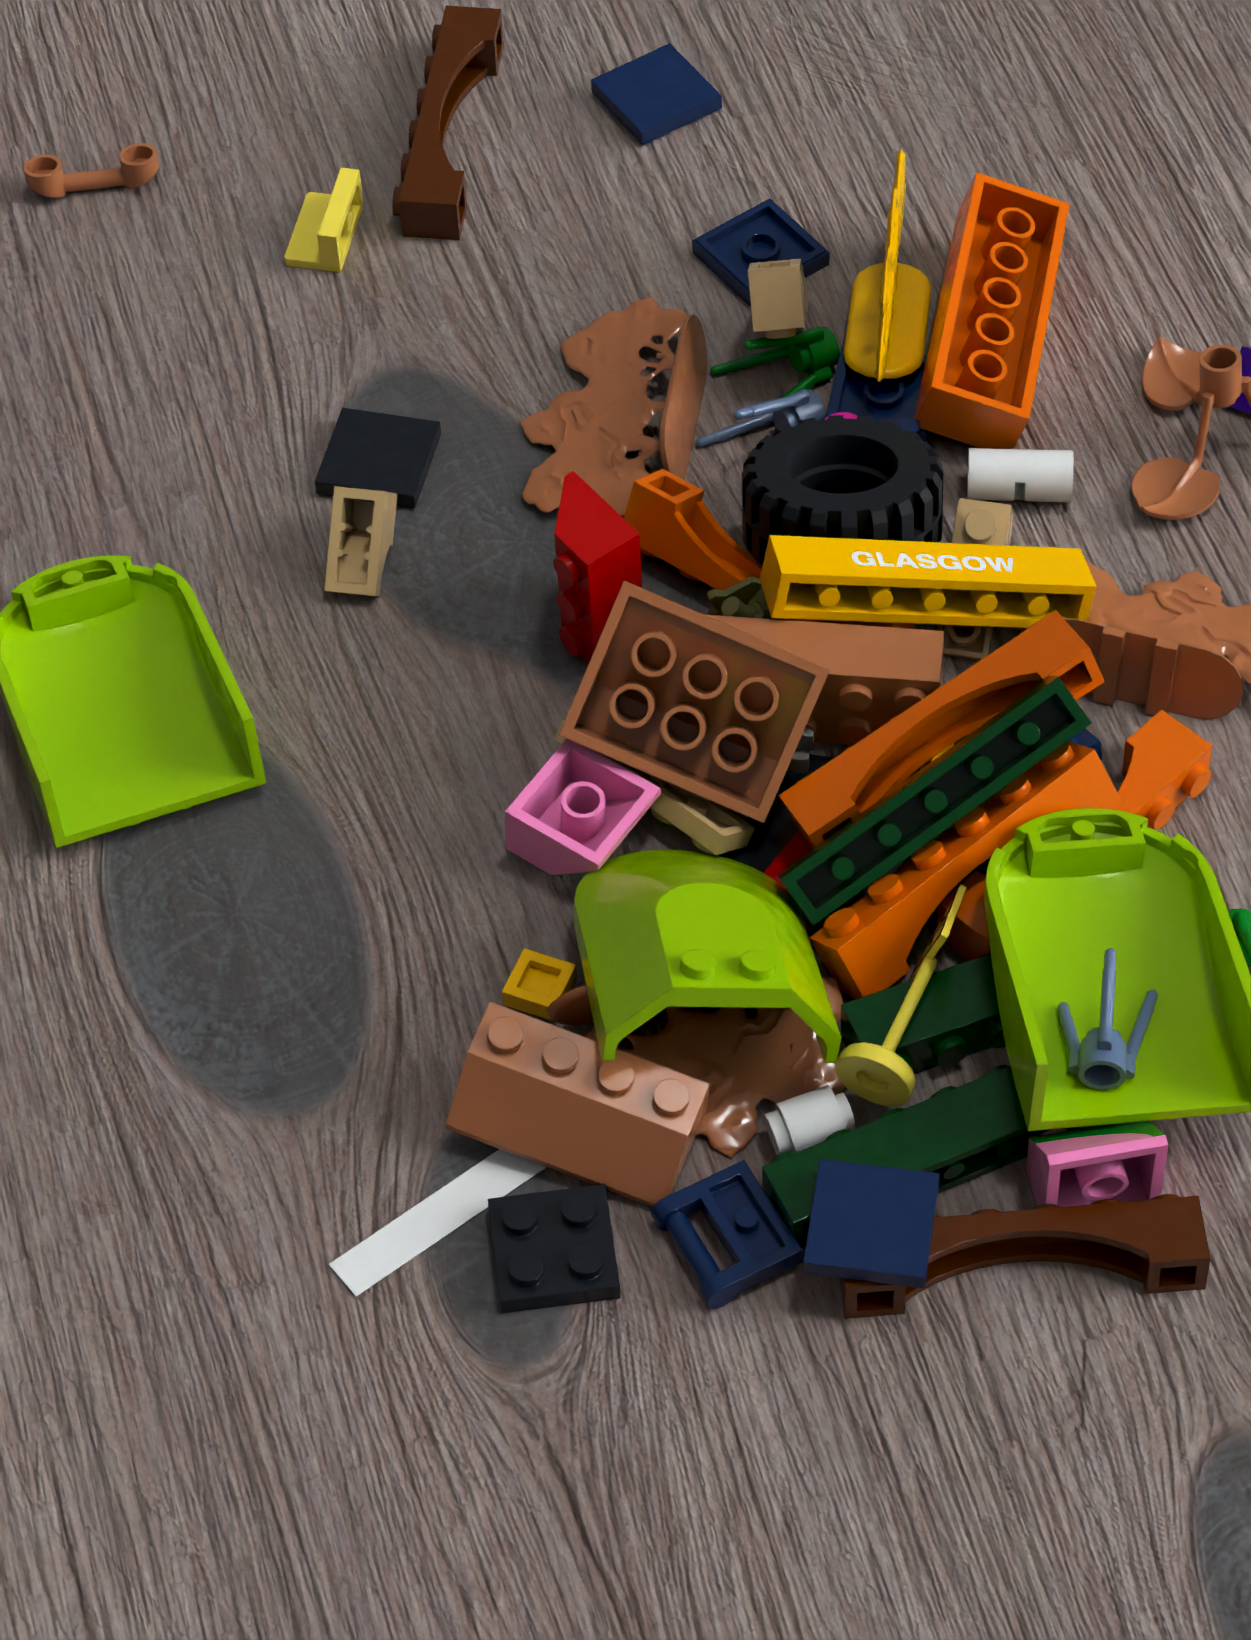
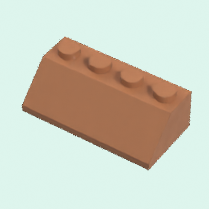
M489 1002L467 1051L447 1118L446 1129L592 1185L605 1184L608 1191L654 1207L658 1201L673 1193L706 1113L710 1084L616 1049L614 1061H602L597 1041Z

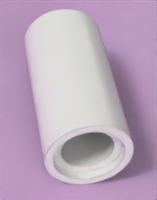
M969 448L967 499L1072 502L1073 450Z

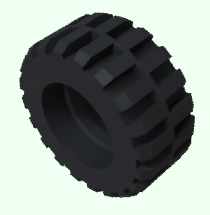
M843 415L829 416L826 420L816 421L815 417L801 420L797 426L791 427L788 424L777 429L773 437L768 435L764 437L750 452L743 464V472L741 473L743 540L746 548L761 566H763L769 535L940 542L942 540L944 476L942 464L938 460V455L927 441L924 442L918 434L910 429L902 431L896 423L886 420L883 423L874 422L872 417L857 416V419H845Z

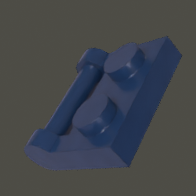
M745 1160L666 1196L651 1209L650 1214L659 1229L669 1232L701 1283L699 1293L708 1308L716 1309L725 1306L739 1292L802 1262V1248ZM700 1210L735 1263L722 1271L688 1219L690 1215Z

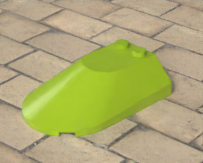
M672 849L647 850L617 856L605 861L598 871L588 872L581 879L575 892L573 922L602 1061H614L618 1043L666 1007L791 1008L816 1033L823 1062L837 1063L841 1035L799 908L787 890L774 879L753 867L729 858L703 852Z

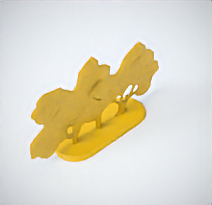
M902 149L896 153L894 185L891 193L890 209L887 215L888 224L884 263L868 266L857 274L853 282L843 350L845 362L853 371L867 377L877 378L879 383L882 379H895L909 375L920 368L925 354L932 291L929 278L921 270L907 264L897 263L898 248L901 245L906 191V154Z

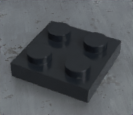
M605 1184L488 1199L501 1313L621 1298Z

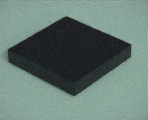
M342 407L315 479L316 493L333 496L334 486L387 491L397 494V506L415 508L441 436L440 422Z

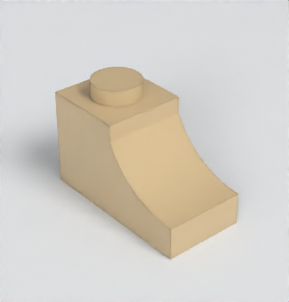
M334 486L324 591L380 596L386 556L390 545L393 546L397 505L396 493Z

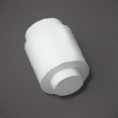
M829 1085L775 1104L776 1110L763 1115L769 1138L777 1156L788 1151H802L823 1142L836 1131L855 1126L854 1116L845 1094L842 1092L834 1095Z

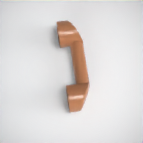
M137 143L125 147L120 152L121 167L64 174L62 162L58 157L38 155L29 159L24 164L23 169L26 183L32 190L46 197L59 198L65 196L68 192L125 186L128 189L140 187L156 174L159 168L157 149L154 146L146 143Z

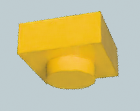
M524 948L502 990L503 1005L552 1020L547 1012L549 1005L560 995L572 990L577 980L576 964Z

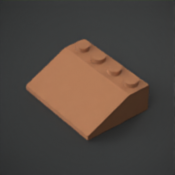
M624 581L559 736L764 823L830 672V668Z

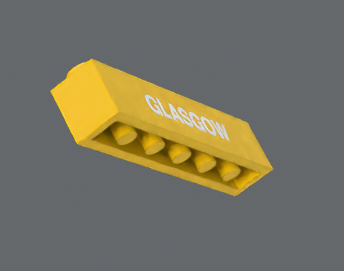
M769 535L760 575L761 586L771 618L1028 628L1055 610L1063 618L1087 621L1097 587L1082 550L1077 548Z

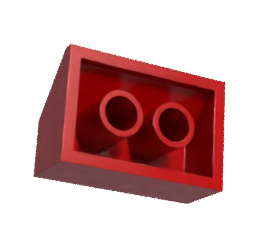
M572 471L564 478L554 531L556 558L553 563L558 576L559 589L556 600L561 615L559 636L570 654L573 656L580 655L589 664L623 582L627 581L642 588L640 534L584 480Z

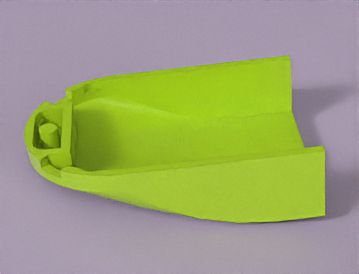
M94 556L65 562L48 568L28 578L10 591L12 600L0 612V694L28 776L56 848L127 826L137 825L149 819L185 810L201 803L266 784L253 716L189 583L176 571L160 563H157L153 569L133 565L131 556Z
M1078 808L1049 813L1016 828L1015 837L1004 845L1002 849L996 848L990 858L985 880L984 904L992 967L1007 1054L1028 1131L1251 1112V975L1220 887L1208 861L1193 844L1178 833L1173 838H1170L1161 832L1147 827L1148 818L1124 811L1100 808ZM1108 948H1113L1116 951L1113 1029L1121 1034L1126 1044L1147 992L1155 990L1158 993V998L1135 1060V1077L1126 1079L1117 1088L1097 1090L1086 1086L1081 1082L1078 1075L1070 1074L1068 1071L1069 1052L1060 1023L1058 1005L1062 1002L1068 1004L1080 1043L1091 1029L1099 1027L1104 953Z

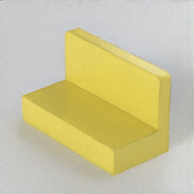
M340 168L332 194L315 192L306 194L284 255L287 266L332 272L342 271L364 206L359 169Z

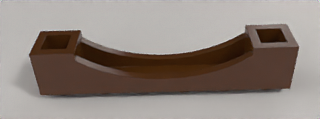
M445 6L441 25L435 24L433 27L432 50L434 56H427L425 60L424 79L427 85L426 88H419L416 107L419 118L418 121L411 120L409 127V148L411 151L410 153H403L401 160V181L403 185L402 187H395L393 192V215L400 216L402 235L404 237L460 240L467 211L464 171L454 170L443 150L444 141L452 117L467 94L485 77L497 76L504 47L501 9Z
M1163 1194L1150 1200L1119 1202L1114 1199H1103L1090 1205L1060 1207L1055 1204H1042L1030 1210L1000 1212L995 1209H982L969 1215L945 1217L935 1214L925 1289L943 1280L975 1269L1000 1264L1036 1261L1081 1264L1112 1271L1143 1283L1145 1294L1206 1289L1211 1258L1199 1196L1179 1197L1173 1194ZM840 1278L845 1319L905 1314V1302L925 1290L924 1288Z

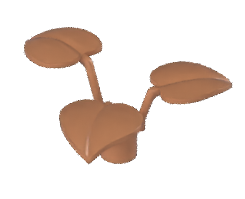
M1160 336L1151 348L1143 369L1142 380L1145 397L1151 404L1170 411L1185 409L1195 401L1199 405L1203 404L1194 455L1190 464L1188 465L1185 461L1172 457L1158 458L1145 463L1137 470L1133 477L1132 495L1139 511H1143L1146 515L1160 519L1178 520L1196 516L1207 510L1216 501L1220 492V478L1214 472L1199 469L1203 461L1212 407H1229L1236 402L1241 393H1244L1251 407V377L1242 376V356L1232 346L1214 345L1206 348L1201 353L1179 347Z

